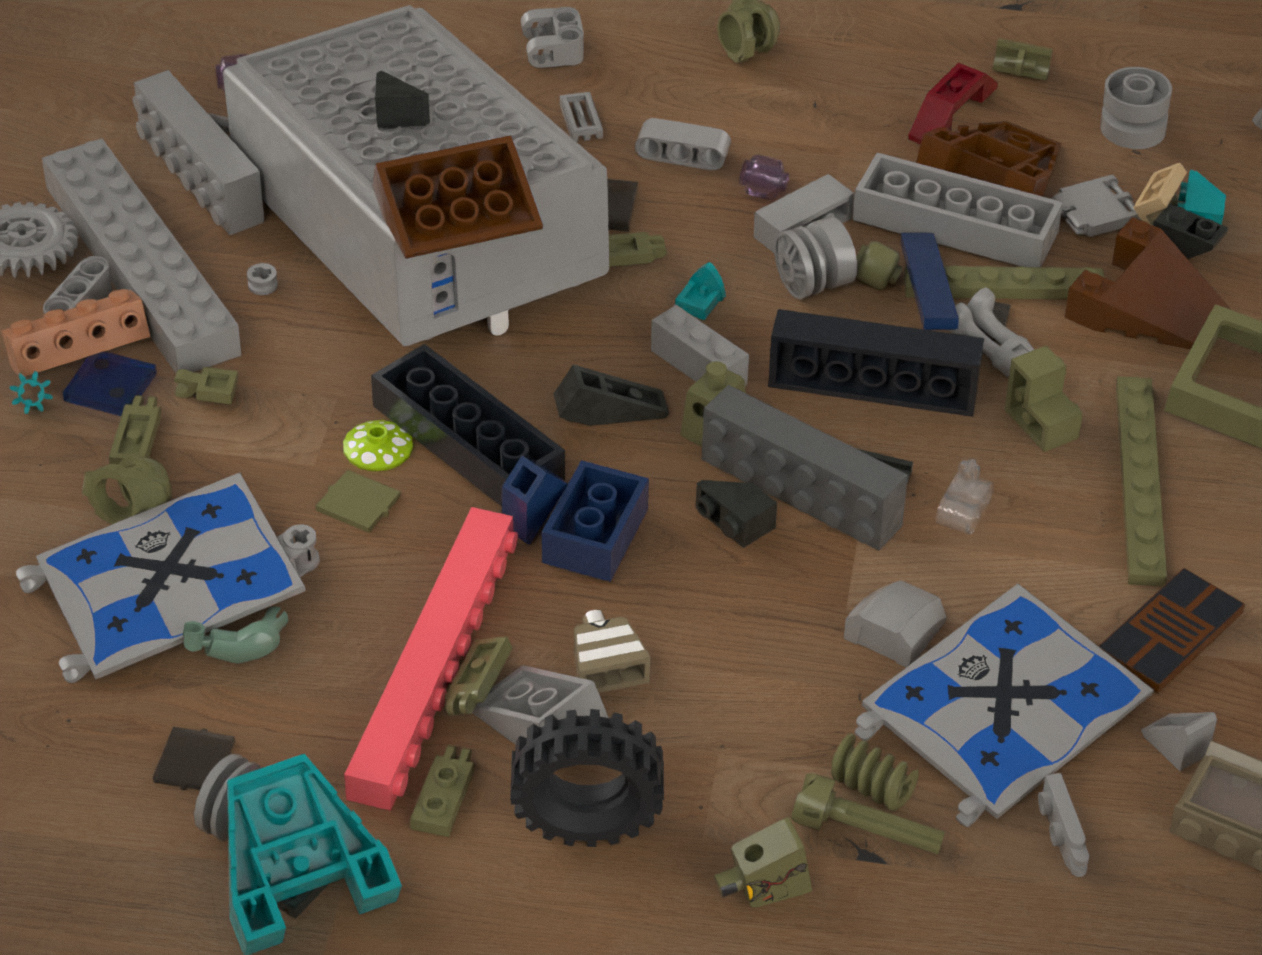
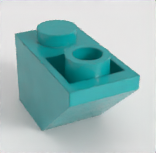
M1190 170L1188 183L1181 182L1178 201L1182 202H1178L1177 207L1222 225L1226 195L1200 173Z

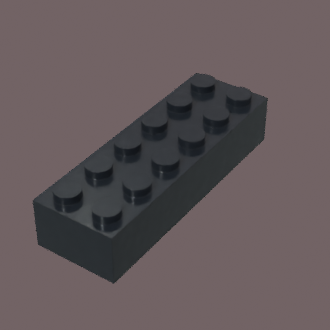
M778 309L771 335L768 387L973 417L984 338Z
M426 344L419 346L371 375L373 406L501 507L502 486L521 456L544 466L565 481V449Z

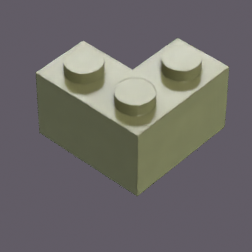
M1047 346L1011 359L1005 411L1043 452L1078 439L1083 414L1079 406L1062 392L1066 365Z

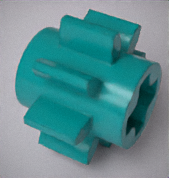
M34 371L30 379H26L22 373H19L20 385H10L9 387L10 390L18 392V397L12 401V404L16 405L20 402L25 404V414H28L30 406L35 405L41 412L44 411L41 404L43 398H53L51 394L44 393V387L51 383L50 380H45L42 383L37 380V371ZM29 383L32 387L38 385L41 388L37 392L38 400L33 401L30 397L24 399L21 396L25 392V384Z

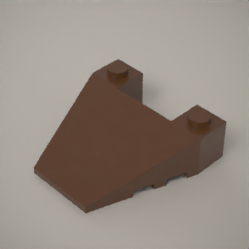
M1008 121L979 123L978 129L968 130L969 126L959 125L955 132L949 131L947 127H938L923 134L916 163L1042 197L1045 195L1062 144Z
M1132 217L1117 233L1112 265L1125 271L1114 282L1096 273L1084 270L1069 287L1065 318L1094 331L1105 333L1106 328L1125 331V337L1137 339L1138 334L1158 338L1157 343L1191 349L1214 305L1217 304L1227 309L1230 308L1162 229Z

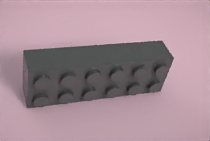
M730 385L724 388L704 407L702 460L737 477L743 482L755 484L768 495L795 507L801 512H805L826 523L828 526L836 528L878 551L902 527L907 474Z

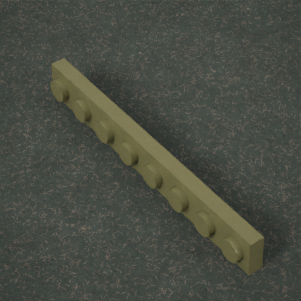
M1117 376L1116 400L1128 584L1164 586L1167 579L1152 378Z

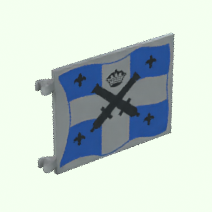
M240 472L36 556L39 565L23 566L16 571L24 593L34 592L47 580L83 653L67 655L60 659L59 665L68 683L80 680L90 670L96 680L183 643V630L186 622L195 621L203 624L205 633L212 629L222 627L306 591L305 585Z
M1016 584L862 700L861 706L867 712L862 713L857 718L856 723L859 727L856 728L855 734L860 739L868 741L883 724L970 796L959 803L958 810L960 813L956 816L957 821L963 826L969 827L979 818L984 810L998 819L1043 783L1046 775L1054 774L1150 697L1153 689L1020 584Z

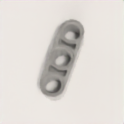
M650 118L642 125L635 143V150L639 156L647 160L706 170H717L725 162L731 145V138L728 133L718 128Z
M100 256L84 258L45 301L43 305L44 314L56 309L65 311L75 308L76 304L83 300L94 299L97 301L109 297V294L112 292L108 261Z

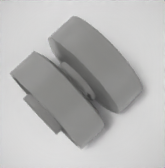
M1126 67L1111 73L1105 82L1104 105L1100 123L1102 134L1110 142L1130 149H1145L1159 144L1166 135L1172 92L1170 81L1160 72L1145 67Z

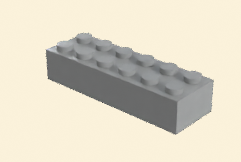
M167 70L134 82L136 96L133 97V104L138 113L139 121L136 122V129L140 138L148 141L155 155L162 157L172 174L176 173L181 179L184 188L187 191L190 190L196 196L198 204L210 212L215 224L221 225L229 235H233L263 223L264 212L260 171L171 72Z
M876 153L855 189L853 220L899 234L934 233L936 242L941 245L1018 266L1041 267L1059 232L1063 202Z

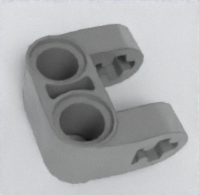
M572 7L529 10L523 14L520 22L523 35L530 40L527 43L526 51L529 63L537 68L574 66L583 61L584 31L578 10ZM534 22H538L536 28H531ZM544 49L542 55H537L538 50Z

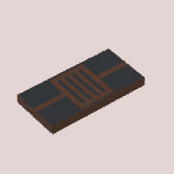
M1183 568L1098 647L1158 694L1243 613L1245 604L1186 568Z

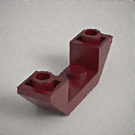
M958 62L926 94L908 134V140L921 145L923 134L938 127H947L951 131L953 114L968 99L983 103L997 89L998 83L986 73Z

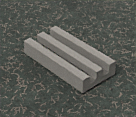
M591 93L561 95L560 107L570 137L578 142V136H583L584 141L591 140V135L594 134L597 139H602L603 128ZM584 100L592 126L587 125L579 101ZM569 102H572L579 128L576 126Z

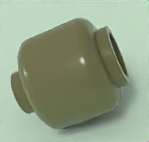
M872 241L868 246L863 244L856 257V279L877 290H883L888 282L895 285L903 269L902 266L898 265L899 253L877 241Z

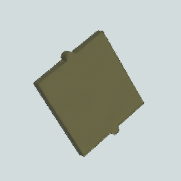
M347 470L334 485L328 487L326 495L317 503L316 511L369 533L383 517L389 515L388 511L401 497V491Z

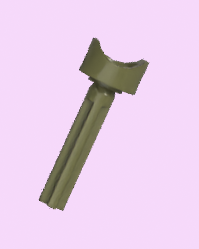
M814 773L806 774L802 791L798 793L791 819L794 822L820 831L823 821L827 822L828 817L835 821L935 854L939 853L945 834L944 831L841 797H835L836 792L833 790L836 780Z

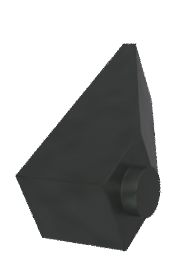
M574 364L553 393L560 418L589 426L664 419L669 414L662 390Z

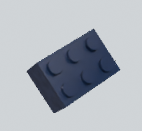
M581 460L542 530V563L611 582L648 510L649 478Z

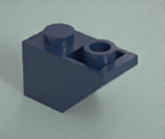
M521 456L502 486V514L513 516V531L518 533L519 539L530 545L568 483L544 466L524 456Z

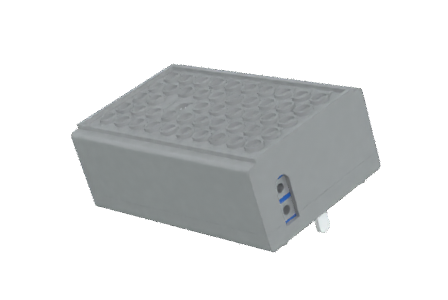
M411 5L239 57L237 58L236 65L229 66L224 70L223 78L230 139L260 171L262 200L403 346L429 340L434 336L487 318L488 330L493 335H502L509 326V309L570 287L579 286L581 283L608 273L607 168L423 8L414 9ZM382 70L428 93L430 123L426 126L377 127L375 105L376 73ZM511 135L541 217L543 229L405 259L382 216L372 186L375 164Z

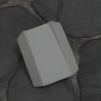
M900 580L872 592L851 611L845 619L844 639L856 645L860 644L896 661L897 664L908 667L917 660L943 626L947 617L940 597Z

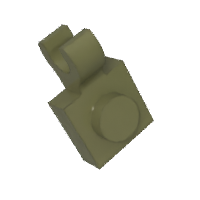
M203 367L202 373H194L189 370L179 369L174 379V382L178 383L175 396L189 398L196 393V399L200 401L231 404L238 383V371Z

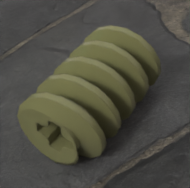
M849 733L842 740L834 754L831 770L833 779L839 783L845 782L846 786L852 790L858 789L859 793L865 797L871 796L872 800L878 804L884 803L885 807L891 811L898 810L910 799L918 781L919 771L914 770L907 776L908 763L905 761L900 762L894 769L895 757L891 754L887 755L881 762L882 750L878 747L874 748L868 755L869 743L862 740L854 747L856 736Z

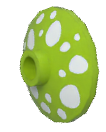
M374 420L359 424L350 430L343 441L345 457L356 467L369 471H387L400 466L409 459L413 450L412 436L394 422Z

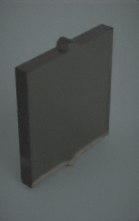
M173 727L153 775V782L178 786L183 791L188 788L201 790L210 771L220 760L231 754L235 743V736L211 733L207 729L198 731Z

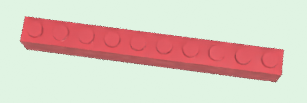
M471 507L344 774L346 800L391 811L397 796L402 797L408 783V772L411 767L416 768L420 759L421 743L423 739L428 740L431 736L434 726V715L436 711L441 712L445 705L447 686L449 683H452L459 670L461 656L466 657L469 652L473 630L478 631L481 626L484 605L492 602L495 592V581L497 578L502 579L505 573L508 553L513 554L516 549L518 533L513 531V516Z

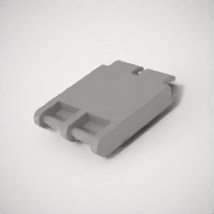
M1114 175L1060 188L1059 194L1052 197L1053 200L1063 202L1061 216L1064 218L1068 217L1066 222L1077 235L1083 234L1092 237L1121 229L1132 217L1141 220L1133 208L1135 205L1132 202L1133 197L1129 192H1124L1118 186V179Z

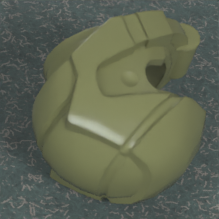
M734 0L729 5L727 12L722 13L719 17L717 24L718 37L729 58L737 63L744 62L754 56L755 50L759 53H767L773 48L779 37L780 20L777 12L763 1Z
M128 456L120 464H108L95 471L85 472L82 493L88 497L90 504L95 509V514L112 525L171 501L172 486L167 471L161 463L148 457ZM108 478L118 481L122 495L129 504L128 506L121 507L111 497L108 498L105 488Z

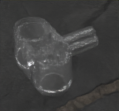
M970 458L969 461L962 460L959 463L958 472L938 507L936 524L968 535L974 532L989 504L993 491V482L979 478L980 466L976 464V460Z

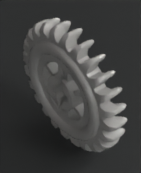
M17 202L11 207L8 204L2 205V209H0V276H3L7 267H11L12 276L16 278L18 269L23 267L29 278L32 266H36L40 274L43 275L44 263H48L53 271L56 270V258L62 264H66V254L72 257L74 249L78 245V230L74 226V221L68 218L66 213L58 212V209L55 207L47 208L46 204L42 203L34 206L33 202H27L25 205Z

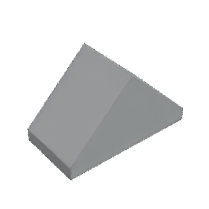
M1214 712L1168 714L1141 729L1144 738L1179 771H1182L1205 756L1209 743L1213 740L1217 718Z

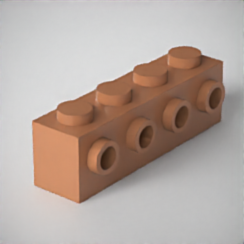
M127 289L115 290L109 294V297L97 301L94 299L83 300L77 303L75 308L65 311L61 309L46 312L43 318L37 320L16 321L11 324V328L1 330L11 368L17 375L22 373L25 377L32 375L34 371L41 372L151 337L142 299L132 290Z

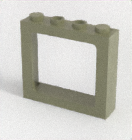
M1215 304L1171 385L1164 411L1262 448V408L1195 383L1218 337L1262 354V321Z

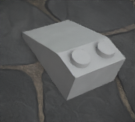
M524 665L492 687L485 701L477 703L472 712L515 745L519 736L527 738V728L534 723L539 727H543L545 717L552 714L557 720L566 718V711L576 710L578 716H590V709L600 710V717L608 718L594 681Z

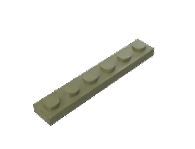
M905 266V295L908 298H915L907 266ZM944 266L953 298H972L979 290L987 287L994 293L996 299H1067L1069 287L1084 270L1104 277L1103 268Z

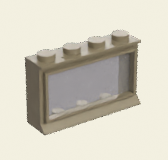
M1210 741L1205 756L1180 801L1175 805L1169 832L1187 841H1192L1214 850L1223 856L1231 857L1255 867L1262 872V761Z

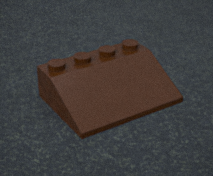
M511 135L375 164L372 186L382 216L405 259L543 229L541 217Z

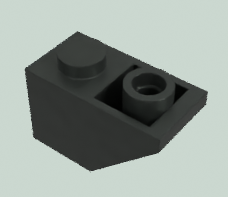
M1169 204L1158 215L1153 226L1164 231L1187 259L1213 250L1228 232V227L1172 204Z
M701 480L697 483L695 504L699 514L704 518H708L722 530L725 536L732 538L743 548L776 528L777 502L755 484Z

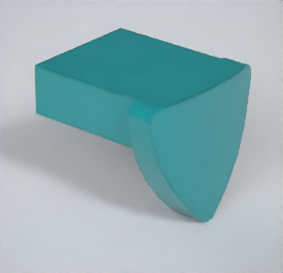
M711 262L697 269L688 284L675 299V305L702 320H705L718 302L723 301L726 297L722 278Z

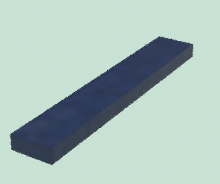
M901 233L900 243L923 329H958L959 317L934 233Z

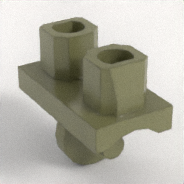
M999 38L997 40L992 70L1014 74V76L1019 77L1026 76L1047 80L1053 49Z

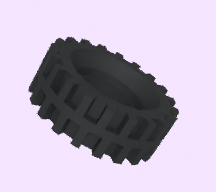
M590 709V716H578L576 710H568L564 719L557 720L553 714L545 717L543 727L533 723L527 728V738L519 736L516 740V751L512 750L511 805H515L514 814L517 819L526 817L527 829L531 832L538 828L543 830L544 839L551 841L555 836L564 838V845L573 846L575 840L587 841V847H596L597 840L607 839L610 845L619 843L620 835L627 834L631 838L638 836L639 825L650 828L654 824V814L660 815L662 812V800H664L662 746H656V736L652 732L642 735V724L636 720L628 725L623 723V715L614 712L611 718L600 717V710ZM575 765H600L620 771L622 775L606 783L578 785L562 780L553 772Z

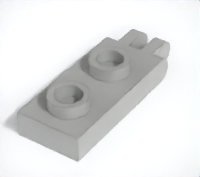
M1061 773L1046 775L1043 792L1038 794L1040 812L1043 816L1047 815L1049 819L1051 842L1053 846H1059L1065 865L1074 876L1083 877L1087 872V864L1089 862L1084 832Z

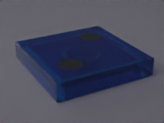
M104 351L88 356L62 392L63 400L68 403L122 416L125 404L132 405L135 395L142 396L156 376V364Z

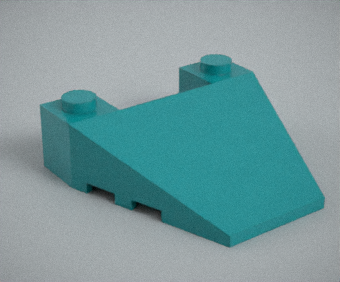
M305 754L228 779L229 919L243 955H250L283 943L286 926L276 902L345 878L359 915L397 901L402 884L387 848L379 839L376 840L362 824L361 818L354 810L351 811L338 797L335 788Z

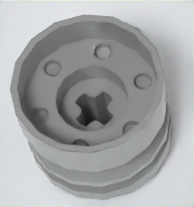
M831 216L807 225V228L799 226L793 230L783 231L776 236L774 241L776 266L784 286L794 298L800 300L812 294H819L824 291V288L831 290L855 280L857 275L855 248L848 231L837 218Z
M230 754L220 760L210 771L197 797L194 810L195 825L201 831L213 834L221 841H227V781L262 767L255 762H249L239 754Z

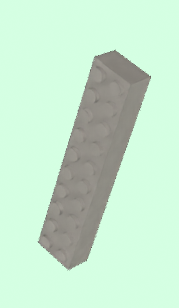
M101 138L89 141L83 145L43 157L42 162L47 190L61 210L68 215V218L74 221V226L77 228L79 236L93 256H100L108 261L110 278L116 289L132 290L142 299L151 339L176 373L179 369L197 372L202 370L203 367H211L241 356L239 326L104 140Z

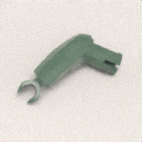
M270 607L261 621L253 622L239 631L212 629L209 636H204L205 627L203 624L189 621L184 625L183 643L189 651H198L204 646L207 656L236 664L255 660L271 653L278 647L280 643L279 633L289 621L288 615L283 611L281 616L276 618L281 608Z

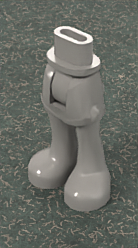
M985 287L971 298L968 305L961 302L955 306L959 317L958 329L947 331L952 334L984 338L983 353L992 361L993 367L1000 370L1006 377H1009L1011 359L1035 349L1026 338L1018 336L997 320L992 312L996 299L995 295L989 288ZM981 330H983L985 333H987L989 336L995 339L998 343L1001 344V346L992 341Z

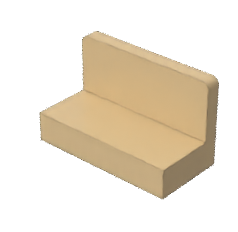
M1180 162L1158 170L1151 176L1133 207L1142 221L1153 225L1154 220L1169 204L1177 205L1178 198L1175 192L1187 173Z

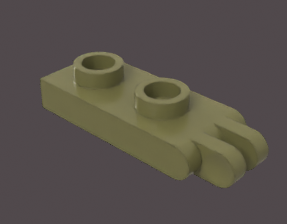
M647 232L609 235V267L651 263L655 258H662L667 254L664 238L661 235L650 236Z
M135 395L132 405L125 404L109 455L110 464H120L128 456L149 458L161 419V407H157V397L149 396L146 406H143V396Z
M507 636L476 639L473 642L445 694L448 715H459L460 712L462 714H471L477 703L485 701L513 649Z
M448 745L444 756H435L410 818L411 829L449 837L474 773L475 763L470 762L471 749L463 748L459 759H455L457 747Z

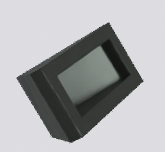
M382 70L376 73L375 105L377 127L426 126L430 123L428 93Z

